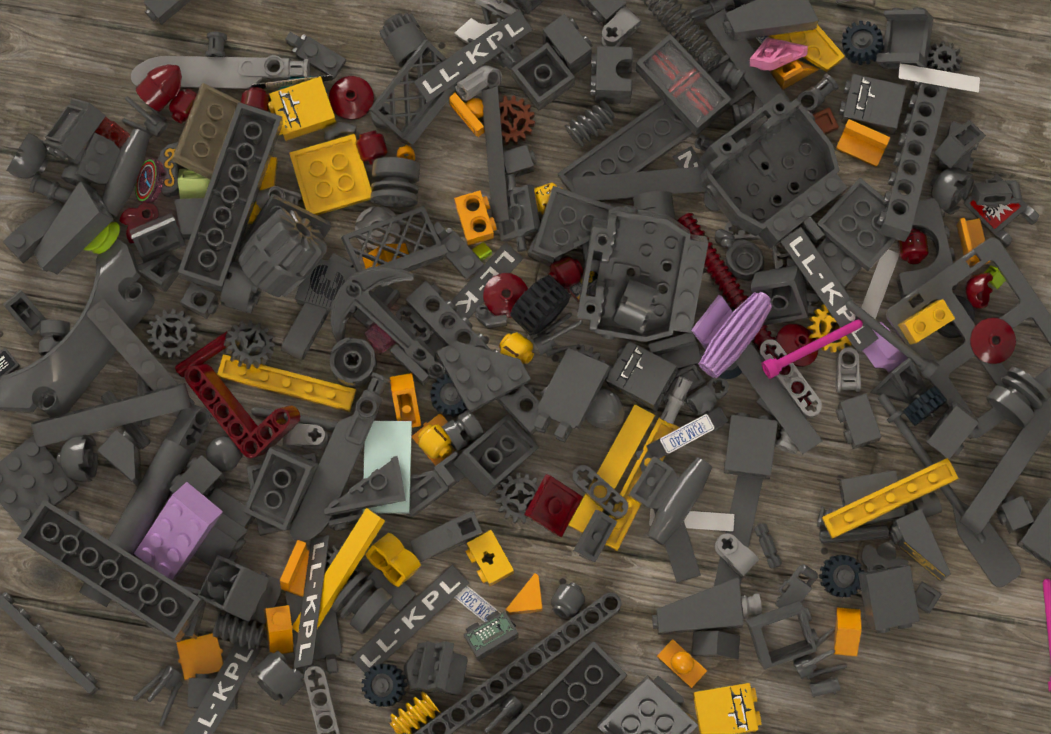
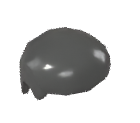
M229 436L213 439L206 450L207 460L222 472L235 468L243 457L242 452Z

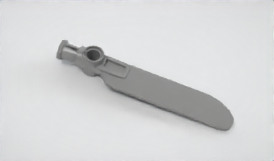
M276 55L267 58L159 56L147 59L137 65L131 72V81L135 86H138L149 71L158 66L171 64L180 67L182 74L181 88H200V85L205 83L218 89H249L252 84L259 83L263 78L275 82L290 79V77L309 78L310 61L309 59L291 61L290 58H280ZM273 65H280V69L277 72H270V68Z

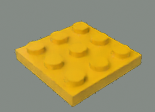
M355 134L289 152L307 211L315 215H321L370 200L372 190L364 163L360 159L355 145L357 141Z

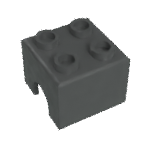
M598 46L597 54H592L591 74L596 75H591V96H595V103H599L600 100H604L607 104L631 103L632 79H624L618 75L621 73H632V47Z
M217 555L197 597L249 622L251 616L256 612V606L262 594L266 591L269 578Z

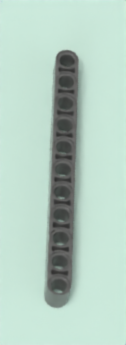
M613 592L603 595L414 734H434L433 727L437 723H442L446 726L444 734L455 733L477 715L499 701L503 696L507 695L614 617L620 611L622 605L620 597ZM612 598L617 602L616 609L608 610L604 606V602L607 599ZM588 613H596L599 620L595 624L588 623L585 619ZM568 627H577L580 631L579 635L575 638L569 637L566 633ZM557 640L560 642L561 647L558 651L552 652L547 647L548 642ZM539 654L542 661L539 665L533 666L528 661L529 656ZM517 667L522 670L523 675L520 679L514 680L509 676L512 668ZM499 681L503 684L504 688L501 693L495 694L490 690L493 682ZM476 695L484 698V704L479 708L473 707L471 704L472 698ZM457 709L465 712V718L460 722L452 719V713Z

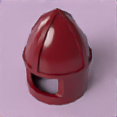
M167 64L149 71L143 81L136 87L139 97L154 110L162 111L177 96L181 89L182 74L180 67Z

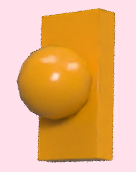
M456 93L449 97L450 106L476 137L481 136L484 133V126L478 119L483 117L482 100L473 97L464 103Z
M673 639L657 655V658L691 689L707 672L691 654L686 652Z

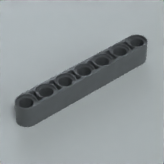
M180 383L31 423L37 447L179 411L192 405L186 383Z
M1051 397L1046 402H1042L1043 406L1041 409L1034 410V418L1026 428L1021 429L959 520L960 523L979 535L1051 430Z

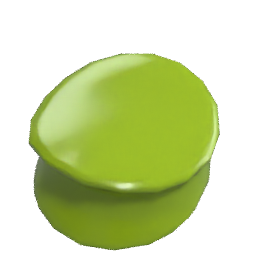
M110 222L84 250L92 251L94 254L106 252L119 235V224L117 222Z

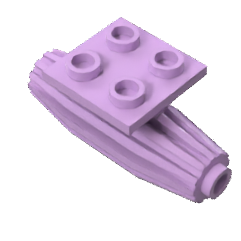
M754 292L734 311L730 309L722 296H717L691 330L706 350L699 362V367L713 378H718L740 357L760 331L772 308L771 299L763 292Z

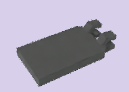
M568 348L537 407L539 415L534 423L536 430L545 434L552 419L560 422L554 435L557 440L565 443L572 428L580 429L610 370V366Z
M285 591L293 626L301 613L303 597ZM330 608L317 629L313 660L326 658L327 670L329 674L338 673L336 656H340V653H342L337 614ZM292 628V632H293V647H294V654H295V653H296V646H297V639H298V632H296V631ZM311 665L303 666L304 674L306 669ZM312 670L311 675H309L308 677H314L315 671Z

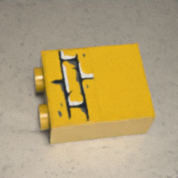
M321 76L269 93L271 101H269L268 106L271 113L282 116L283 125L279 135L283 134L285 141L336 123Z
M750 683L693 693L700 734H745L758 731V726L762 725L760 712H755L754 702H757L756 690L751 688Z

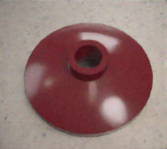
M346 76L336 81L329 93V102L336 115L343 119L355 120L365 116L370 111L369 109L374 102V94L371 86L364 79L357 76ZM353 92L355 96L350 99L347 97V94Z
M511 273L495 275L487 282L484 288L483 299L485 306L495 316L506 315L507 318H512L510 316L511 310L517 300L528 289L527 285L520 277ZM508 290L511 295L505 298L502 296V292Z
M987 318L980 321L972 330L970 345L978 359L988 364H998L1007 360L1014 352L1016 336L1012 327L1004 320ZM994 336L998 337L999 339L997 345L993 344L992 338Z
M788 324L779 330L776 341L788 355L815 341L816 338H809L812 333L804 326ZM818 350L793 362L794 365L798 367L810 365L817 358Z

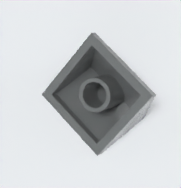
M172 213L129 230L143 263L159 257L167 251L170 252L185 245Z

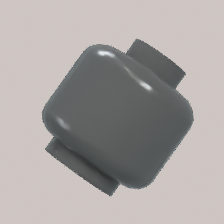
M575 583L561 584L551 598L553 612L564 619L576 616L585 602V596L581 592L582 588Z

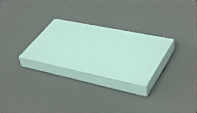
M374 421L365 440L364 478H368L376 469L379 470L391 461L392 457L398 456L406 501L368 508L375 513L410 514L412 421Z

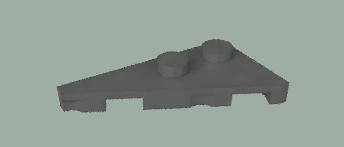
M398 456L392 457L391 461L379 470L376 469L368 478H364L350 488L349 492L330 503L324 509L325 516L406 501Z

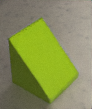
M484 242L472 249L481 261L492 255V250Z
M990 265L984 272L990 273L993 276V280L989 281V283L997 290L1006 281L998 268Z

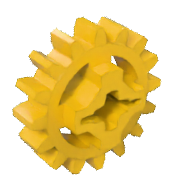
M824 304L821 305L822 311L820 309L814 310V313L817 315L816 317L809 318L813 322V325L807 327V329L813 330L809 338H816L817 340L829 334L832 328L830 324L836 323L835 330L841 328L836 320L827 314L829 310ZM847 336L838 339L839 342L830 343L822 347L821 350L826 351L830 347V352L834 353L837 348L839 351L845 348L844 344L851 346L852 343Z

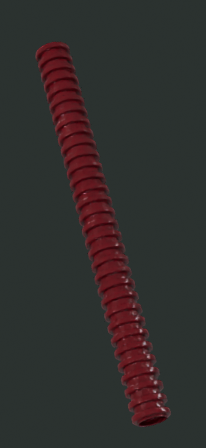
M687 213L677 220V222L690 230V234L705 236L706 232L704 230L701 231L702 226L697 225L698 220L693 218V213ZM706 236L708 247L704 268L707 267V273H711L710 278L715 279L714 284L719 286L718 290L723 292L722 296L727 298L726 302L730 303V308L735 310L748 296H744V290H740L741 285L739 283L736 284L737 279L735 277L732 278L733 273L728 271L729 267L724 265L725 261L720 259L721 255L716 253L717 249L712 247L713 243L709 242V237ZM764 324L753 338V343L758 345V350H760L761 344L764 341L776 340L775 337H771L772 332L767 331L768 326ZM767 345L765 352L766 355L771 354L773 358H776L777 360L782 358L781 355L779 356V358H777V356L775 355V346L769 347V345ZM790 366L783 367L779 374L788 375L791 371ZM794 382L791 385V390L795 394H801L804 391V385L801 382ZM807 392V394L803 398L798 399L799 402H802V400L804 399L807 403V407L812 404L807 399V396H809L810 393Z

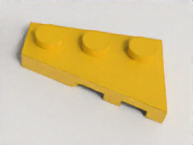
M819 25L813 30L768 36L773 39L808 46L807 55L803 58L825 72H828L845 58V55Z

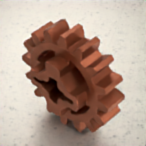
M514 95L511 100L503 96V102L499 101L500 111L504 110L500 116L501 130H505L508 133L502 132V139H505L506 145H509L510 140H513L514 144L518 145L519 138L526 141L525 134H532L530 127L535 126V121L530 119H533L535 114L534 112H529L531 109L530 104L524 106L523 98L517 102ZM508 113L512 120H514L513 128L507 120ZM525 122L524 127L520 131H518L519 126L523 125Z

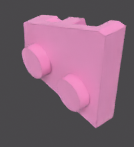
M767 37L751 56L750 66L763 71H772L806 56L808 46Z

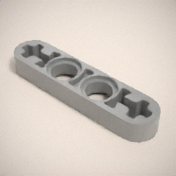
M766 340L761 344L760 355L764 361L769 358L774 359L771 354H765L767 345L769 347H776L774 353L777 358L780 355L783 357L787 355L775 340ZM794 363L789 364L791 368L788 375L779 374L776 378L806 417L813 418L818 416L822 409L821 400ZM794 382H801L804 385V391L801 394L792 392L791 385ZM807 392L811 394L807 396L810 403H817L815 412L806 410L807 403L804 399L802 402L798 400L803 398Z
M311 665L305 671L304 680L317 734L329 733L333 730H336V734H340L326 672L320 665ZM312 670L322 674L318 678L319 686L324 684L325 688H316L311 691V687H315L314 679H309L308 677L311 675ZM322 692L326 694L327 702L324 705L315 703L314 695L316 693ZM324 715L330 716L333 720V724L329 728H323L319 723V719Z

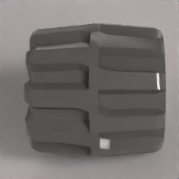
M282 208L277 210L253 233L240 251L238 261L245 275L258 288L272 296L285 297L310 275L326 253L327 244L323 241L321 232L312 228L311 221L307 218L302 219L298 217L297 212L294 210L288 213L286 209Z

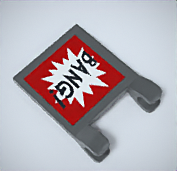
M998 174L992 178L1004 181ZM973 196L963 203L977 219L980 218L981 223L1001 242L1004 248L1011 244L1012 237L1002 229L1021 213L1031 225L1035 224L1039 218V214L1023 200L1020 203L1005 206L999 204L997 208L977 205Z

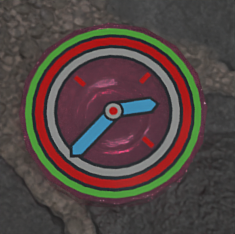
M149 158L143 162L136 181L135 195L141 203L150 204V201L154 202L161 192L164 182L161 178V173H164L162 162L157 159Z

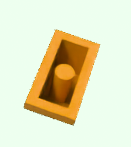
M413 374L390 377L397 421H412V428L421 426Z
M289 605L264 609L269 652L275 653L277 650L282 654L294 652Z

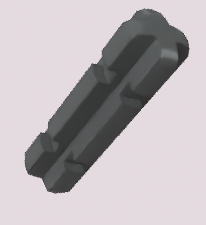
M759 524L754 530L757 537H760L759 542L765 557H768V565L771 569L779 567L782 562L779 555L776 554L777 549L773 539L768 534L767 524Z

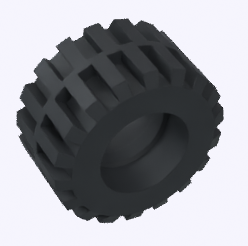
M551 275L545 276L522 294L514 304L510 316L530 336L544 330L559 316L567 306L570 294Z

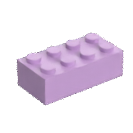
M186 482L172 494L134 554L148 566L173 581L186 568L223 511Z

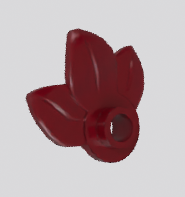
M145 202L140 204L138 208H128L121 214L119 221L122 224L128 225L126 236L130 244H133L134 241L129 230L157 219L159 211L154 204ZM146 209L151 212L149 218H145L143 215Z

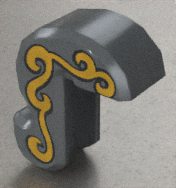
M178 142L167 145L161 150L158 158L159 166L165 176L157 177V185L160 192L166 197H174L179 193V164L171 161Z

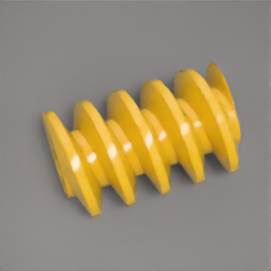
M421 692L422 700L414 697V706L408 702L405 703L406 712L399 708V717L390 714V725L397 734H413L412 727L419 730L421 729L419 722L426 725L428 724L427 716L435 719L434 711L440 713L427 693Z

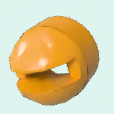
M405 145L397 150V158L415 161V152L411 146Z

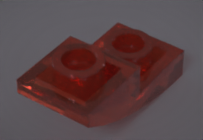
M106 116L94 132L115 142L119 149L130 135Z

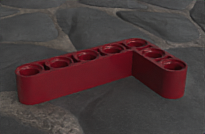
M200 364L191 366L185 371L187 384L242 454L248 458L266 454L270 447L275 446L300 421L299 410L291 405L274 410L257 426L211 366ZM198 371L201 374V379L198 377ZM212 389L215 392V397L212 395ZM226 407L229 409V415L226 413ZM284 413L288 416V422L284 418ZM240 424L243 427V433L240 431ZM269 427L272 430V436L269 434ZM254 442L257 445V451L254 448Z

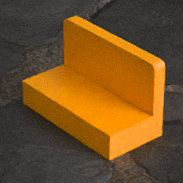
M848 119L836 149L877 167L890 137Z
M965 218L959 219L956 226L963 255H966L984 242L985 237L980 218L968 221ZM974 255L966 262L969 267H972L980 260Z
M297 540L280 578L282 590L301 597L304 594L309 557L307 544L303 541Z

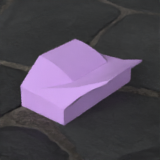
M875 332L879 339L862 351L875 368H884L890 373L907 360L908 357Z

